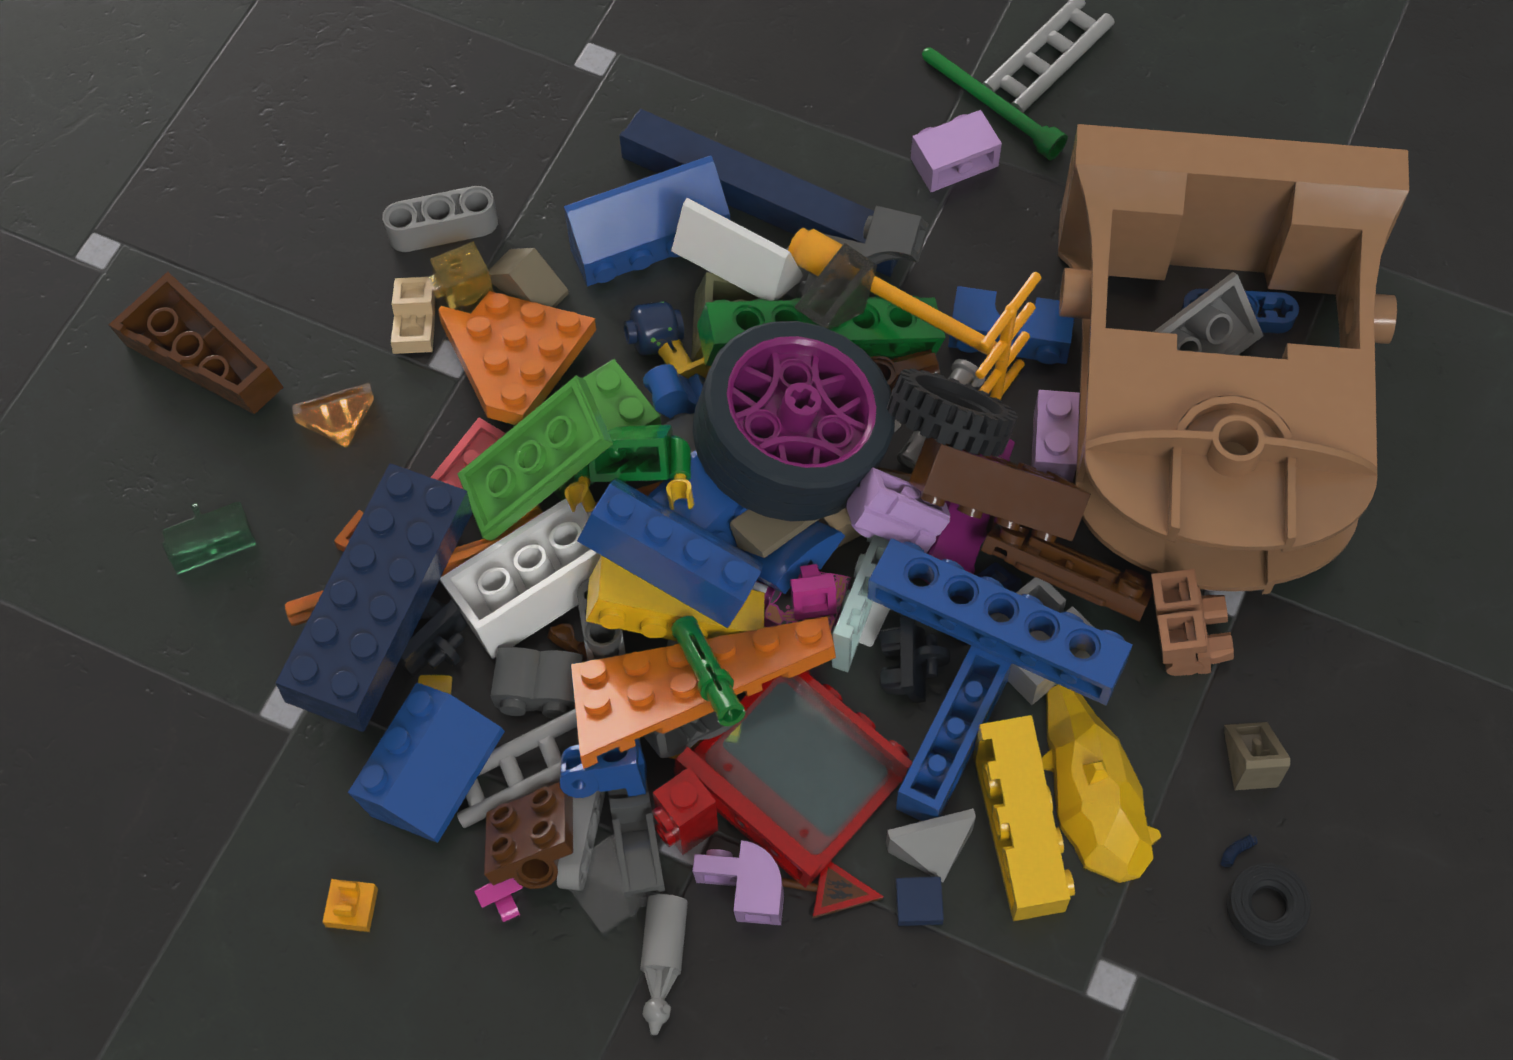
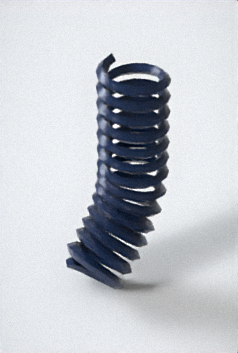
M1248 834L1243 839L1240 838L1235 843L1232 842V845H1229V848L1227 847L1226 851H1224L1220 864L1225 867H1232L1238 854L1257 845L1256 836L1253 839L1252 835Z

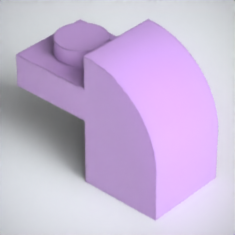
M741 840L739 858L733 857V854L729 851L719 849L707 850L706 855L694 854L692 872L696 883L736 886L733 911L737 922L781 925L784 902L781 874L775 860L765 849L752 842Z

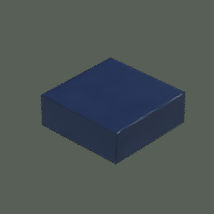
M941 877L896 878L898 926L943 925Z

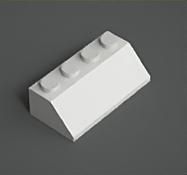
M565 498L440 578L450 597L460 608L461 614L492 659L497 657L498 648L515 646L578 605V588L585 580L589 579L602 556L577 542L592 511L588 513L585 511L582 502L576 506L575 512H572Z

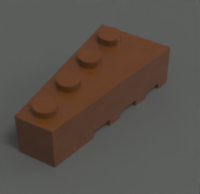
M168 271L108 324L127 347L253 414L258 412L284 388L269 366Z
M925 438L909 480L911 485L921 491L919 498L944 507L945 501L958 504V511L978 519L982 518L983 513L995 516V523L1015 531L1019 530L1020 525L1032 528V535L1055 543L1057 537L1073 541L1091 496L1089 492L1057 473L1050 471L1044 473L1033 466L1020 462L1016 465L1000 456L990 455L981 457L979 452L978 454H972L965 449L962 451L954 449L947 443L945 445L938 443L935 438Z

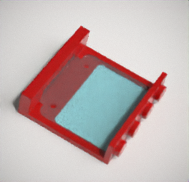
M809 670L792 678L778 676L762 683V691L751 696L746 695L740 701L745 708V716L739 723L721 735L703 740L693 751L687 747L676 758L674 774L676 776L690 767L716 800L717 812L750 841L765 849L775 862L805 889L903 782L913 763L902 745L894 740H886L876 731L874 723L865 714L853 712L843 703L841 695L828 684L821 685L810 675Z

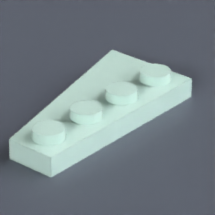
M877 535L871 538L867 537V542H870L866 554L861 553L854 571L856 579L851 590H847L840 611L841 615L837 625L833 627L831 632L836 658L832 659V667L848 672L874 602L867 599L869 578L889 543L887 539Z

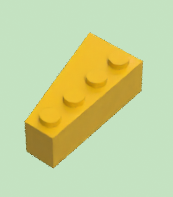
M1028 715L980 724L973 758L1013 921L1066 912L1071 899L1070 896L1075 895L1074 881L1071 871L1069 869L1064 870L1061 853H1064L1063 838L1059 827H1055L1052 813V795L1046 784L1033 717Z

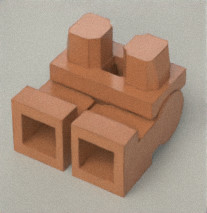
M1195 569L1151 574L1163 664L1166 666L1167 674L1172 676L1193 675L1196 673L1207 674L1211 673V664L1234 659L1231 632L1207 635L1206 625L1228 622L1225 595L1201 596L1200 587H1197Z

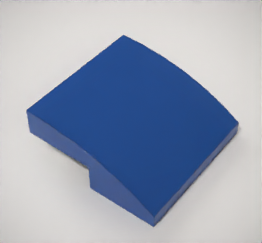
M816 521L765 558L742 549L740 550L763 563L762 571L757 580L786 594L791 587L790 580L797 579L801 574L800 566L817 564L818 569H821L845 535L841 531Z

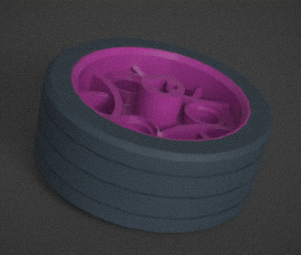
M799 321L770 322L751 327L732 338L720 350L707 374L694 413L692 432L696 453L705 472L717 487L736 503L755 513L790 522L817 520L837 514L846 508L847 500L856 487L860 486V482L871 468L878 469L888 449L895 428V417L891 416L887 410L892 393L891 388L881 369L862 348L845 336L832 330ZM740 390L748 392L761 399L756 403L749 397L744 395L742 392H740ZM754 434H759V435L763 436V438H759V437L755 436ZM825 439L831 440V441L834 442L835 444L830 443V442H828V441L825 440Z

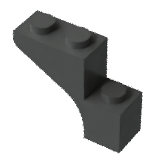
M876 205L873 216H868L863 230V237L866 239L865 244L827 234L824 235L845 245L848 248L847 256L850 257V262L868 272L875 265L889 260H908L918 263L929 224L922 216ZM809 272L807 280L802 281L799 286L797 298H804L806 300L843 298L856 283L843 276L839 279L835 277L832 281L827 282Z

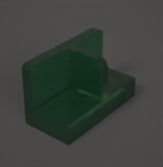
M197 502L193 503L191 507L195 518L168 527L162 531L165 539L163 546L166 555L177 574L256 545L240 502L229 504L203 514Z

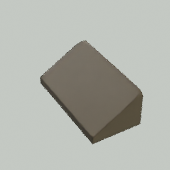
M748 509L730 522V527L738 548L765 558L817 520L790 522L765 517Z

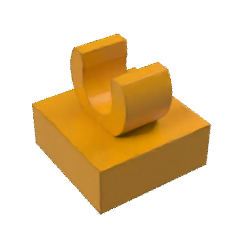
M331 879L322 921L325 927L370 932L378 892L376 884Z

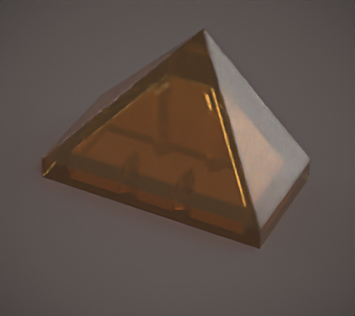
M370 382L292 405L295 422L342 446L348 447L374 400Z

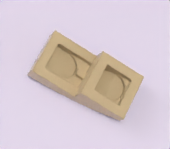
M434 276L395 278L392 296L394 320L391 346L393 354L433 352L435 324Z

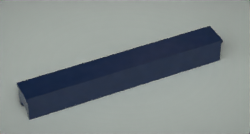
M639 109L625 131H622L619 135L622 158L657 174L711 155L727 205L795 235L801 228L807 230L815 229L823 234L864 244L866 242V239L863 237V230L868 216H873V210L643 109ZM898 260L884 261L871 269L891 277Z

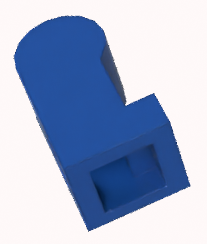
M670 364L657 366L645 374L643 384L652 394L653 406L657 412L670 419L680 413H695V408L705 382L703 376L696 373L687 379L678 374L676 368Z
M635 739V747L620 753L619 749L615 748L597 756L598 763L583 769L580 758L579 744L567 748L561 756L560 788L563 793L574 798H585L593 795L596 791L604 792L626 788L628 797L646 794L647 764L639 739Z

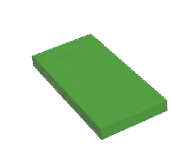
M576 375L457 473L463 489L468 492L471 510L482 538L489 541L495 540L613 445V441L586 380Z

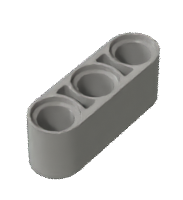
M471 186L398 201L385 208L382 218L391 247L400 252H410L491 234L498 225L494 197L491 191L483 186Z

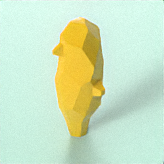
M1058 684L1046 693L1047 743L1049 751L1042 757L1043 770L1053 772L1055 803L1060 829L1073 845L1085 869L1118 883L1138 879L1154 859L1152 845L1161 838L1158 829L1147 826L1143 788L1119 738L1095 714L1081 694Z

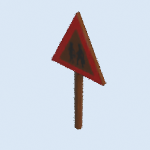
M831 861L820 872L819 883L811 882L806 889L795 879L781 877L783 887L817 892L813 918L884 899V896Z

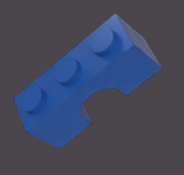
M957 286L952 318L986 336L1000 317L995 307L997 292ZM1036 297V309L1016 334L1011 346L1021 332L1026 331L1030 334V338L1016 357L1034 359L1044 364H1066L1071 345L1074 318L1059 317V300ZM1000 335L995 340L996 342L999 341ZM949 336L948 347L958 348L968 353L978 351L953 336Z

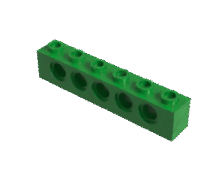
M877 296L866 299L834 297L828 300H806L804 298L786 301L756 299L753 301L730 302L728 300H716L705 303L697 323L705 366L712 365L716 355L732 338L751 327L770 322L799 321L819 325L845 336L862 348L870 358L873 356H883L890 360L929 349L936 355L946 338L942 330ZM913 296L938 310L935 297L919 298L918 296Z

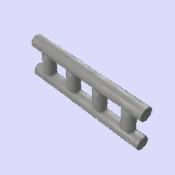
M1069 0L982 84L993 92H996L1000 87L1016 98L1011 105L1024 113L1114 25V18L1110 14L1104 13L1096 21L1081 11L1086 4L1085 0ZM1068 21L1086 31L1075 42H1072L1058 32ZM1045 43L1063 53L1052 65L1035 55ZM1023 65L1039 75L1028 88L1011 77Z
M576 709L493 750L478 776L500 766L508 788L485 799L479 781L476 779L466 795L470 807L457 813L463 828H467L485 819L488 811L495 809L501 804L512 802L534 793L542 787H548L560 782L562 755L555 738L577 727ZM539 746L548 768L524 779L516 757Z

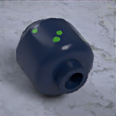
M666 301L636 305L631 310L630 320L623 323L626 343L628 345L634 344L636 351L642 356L659 354V349L667 342L673 351L675 349L672 341L684 339V324L679 309H673L671 304Z

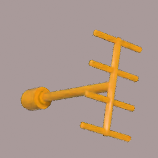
M801 228L793 237L788 251H790L795 262L801 268L827 282L832 281L835 277L839 279L843 276L986 354V359L975 372L976 377L984 379L994 364L995 369L978 391L990 393V397L1001 400L1003 394L1025 366L1023 360L1017 359L1006 374L1007 368L1030 338L1028 332L1022 331L1011 346L1016 334L1036 309L1033 303L1028 302L1016 317L1018 309L1041 280V275L1038 272L1031 274L985 336L850 262V257L847 256L848 248L815 229L807 230ZM1000 335L999 341L996 342L995 340Z

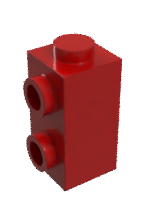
M690 767L653 792L655 809L652 810V814L657 821L654 827L668 847L675 844L681 854L684 855L719 830L716 800Z

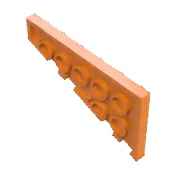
M827 616L706 639L721 668L727 670L734 681L733 690L736 695L745 692L747 696H751L763 690L762 683L778 676L792 678L836 658ZM679 644L571 664L579 750L583 769L598 763L597 756L612 749L618 748L621 753L635 747V739L653 731L664 734L714 712L710 702L703 699L699 693V681Z

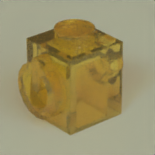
M474 241L430 259L434 275L428 277L431 288L437 299L444 297L449 308L455 309L462 305H471L477 302L479 298L486 296L489 291L493 292L489 271Z

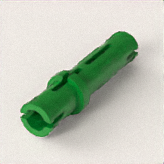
M693 616L679 618L673 623L671 631L699 681V693L703 699L710 702L721 725L732 726L739 723L745 716V708L733 690L734 681L727 670L721 668L696 618Z

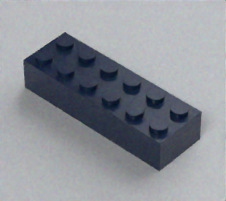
M391 463L388 465L276 681V685L285 703L361 732L365 731L472 515L469 496L466 490Z

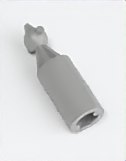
M669 894L651 895L647 899L640 970L645 973L651 999L645 1003L642 1013L649 1024L651 1035H658L662 1024L670 1016L671 1007L665 1001V998L677 976L681 974L688 901L682 897Z

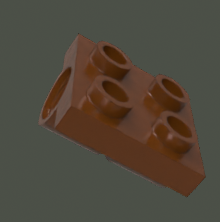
M560 782L548 787H542L534 793L512 802L501 804L486 813L484 875L494 886L511 878H514L521 886L531 889L544 888L552 884L558 876V859L573 853V797L563 793L560 788Z

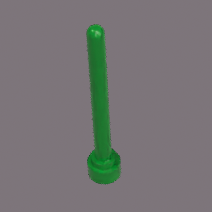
M928 47L923 50L922 58L924 61L1034 139L1033 144L1037 146L1036 151L1048 160H1053L1062 152L1068 140V136L1055 126L1049 127L1046 125L1042 127L935 49Z

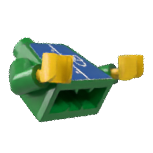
M672 425L615 427L608 430L613 445L575 474L574 478L577 482L570 484L565 489V497L572 512H575L576 506L582 502L585 511L588 513L594 509L596 504L589 489V485H593L595 482H612L615 478L621 481L668 480L670 478L672 481L666 486L670 509L674 510V502L681 498L687 499L688 509H691L694 506L691 483L688 481L691 479L690 445L683 438L673 435Z

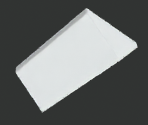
M686 198L682 206L672 252L758 298L768 301L779 300L799 283L803 274L790 251Z

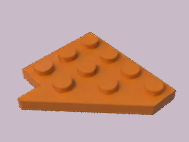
M492 291L486 294L471 314L444 306L438 309L441 325L487 418L517 425L544 402L596 331L595 318Z

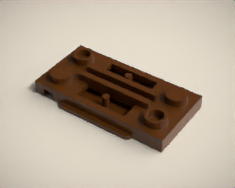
M996 524L987 535L981 551L1000 557L1005 562L1014 565L1025 573L1099 606H1106L1137 621H1140L1153 593L1152 585L1148 583L1149 579L1145 575L1131 569H1125L1122 572L1056 541L1053 543L1040 539L1031 534L1032 528L1020 525L1019 530L1015 531Z

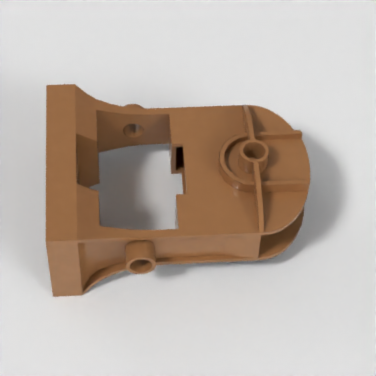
M1084 124L1077 125L1059 219L1057 256L1070 267L1064 268L1062 274L1059 317L1082 319V357L1075 484L1091 494L1082 519L1093 535L1112 552L1126 561L1152 572V574L1195 569L1197 587H1200V589L1213 591L1262 590L1263 595L1271 593L1274 584L1291 581L1317 571L1336 558L1348 545L1356 530L1358 519L1371 502L1377 485L1375 343L1390 344L1392 341L1397 319V300L1395 295L1376 294V283L1382 252L1409 193L1408 150ZM1169 265L1262 272L1265 275L1268 289L1336 294L1340 348L1287 343L1282 359L1177 350V334L1106 328L1108 276L1165 280Z

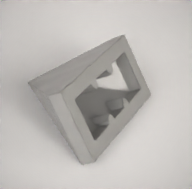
M974 809L887 830L886 847L888 853L932 877H941V882H944L973 831L976 819Z

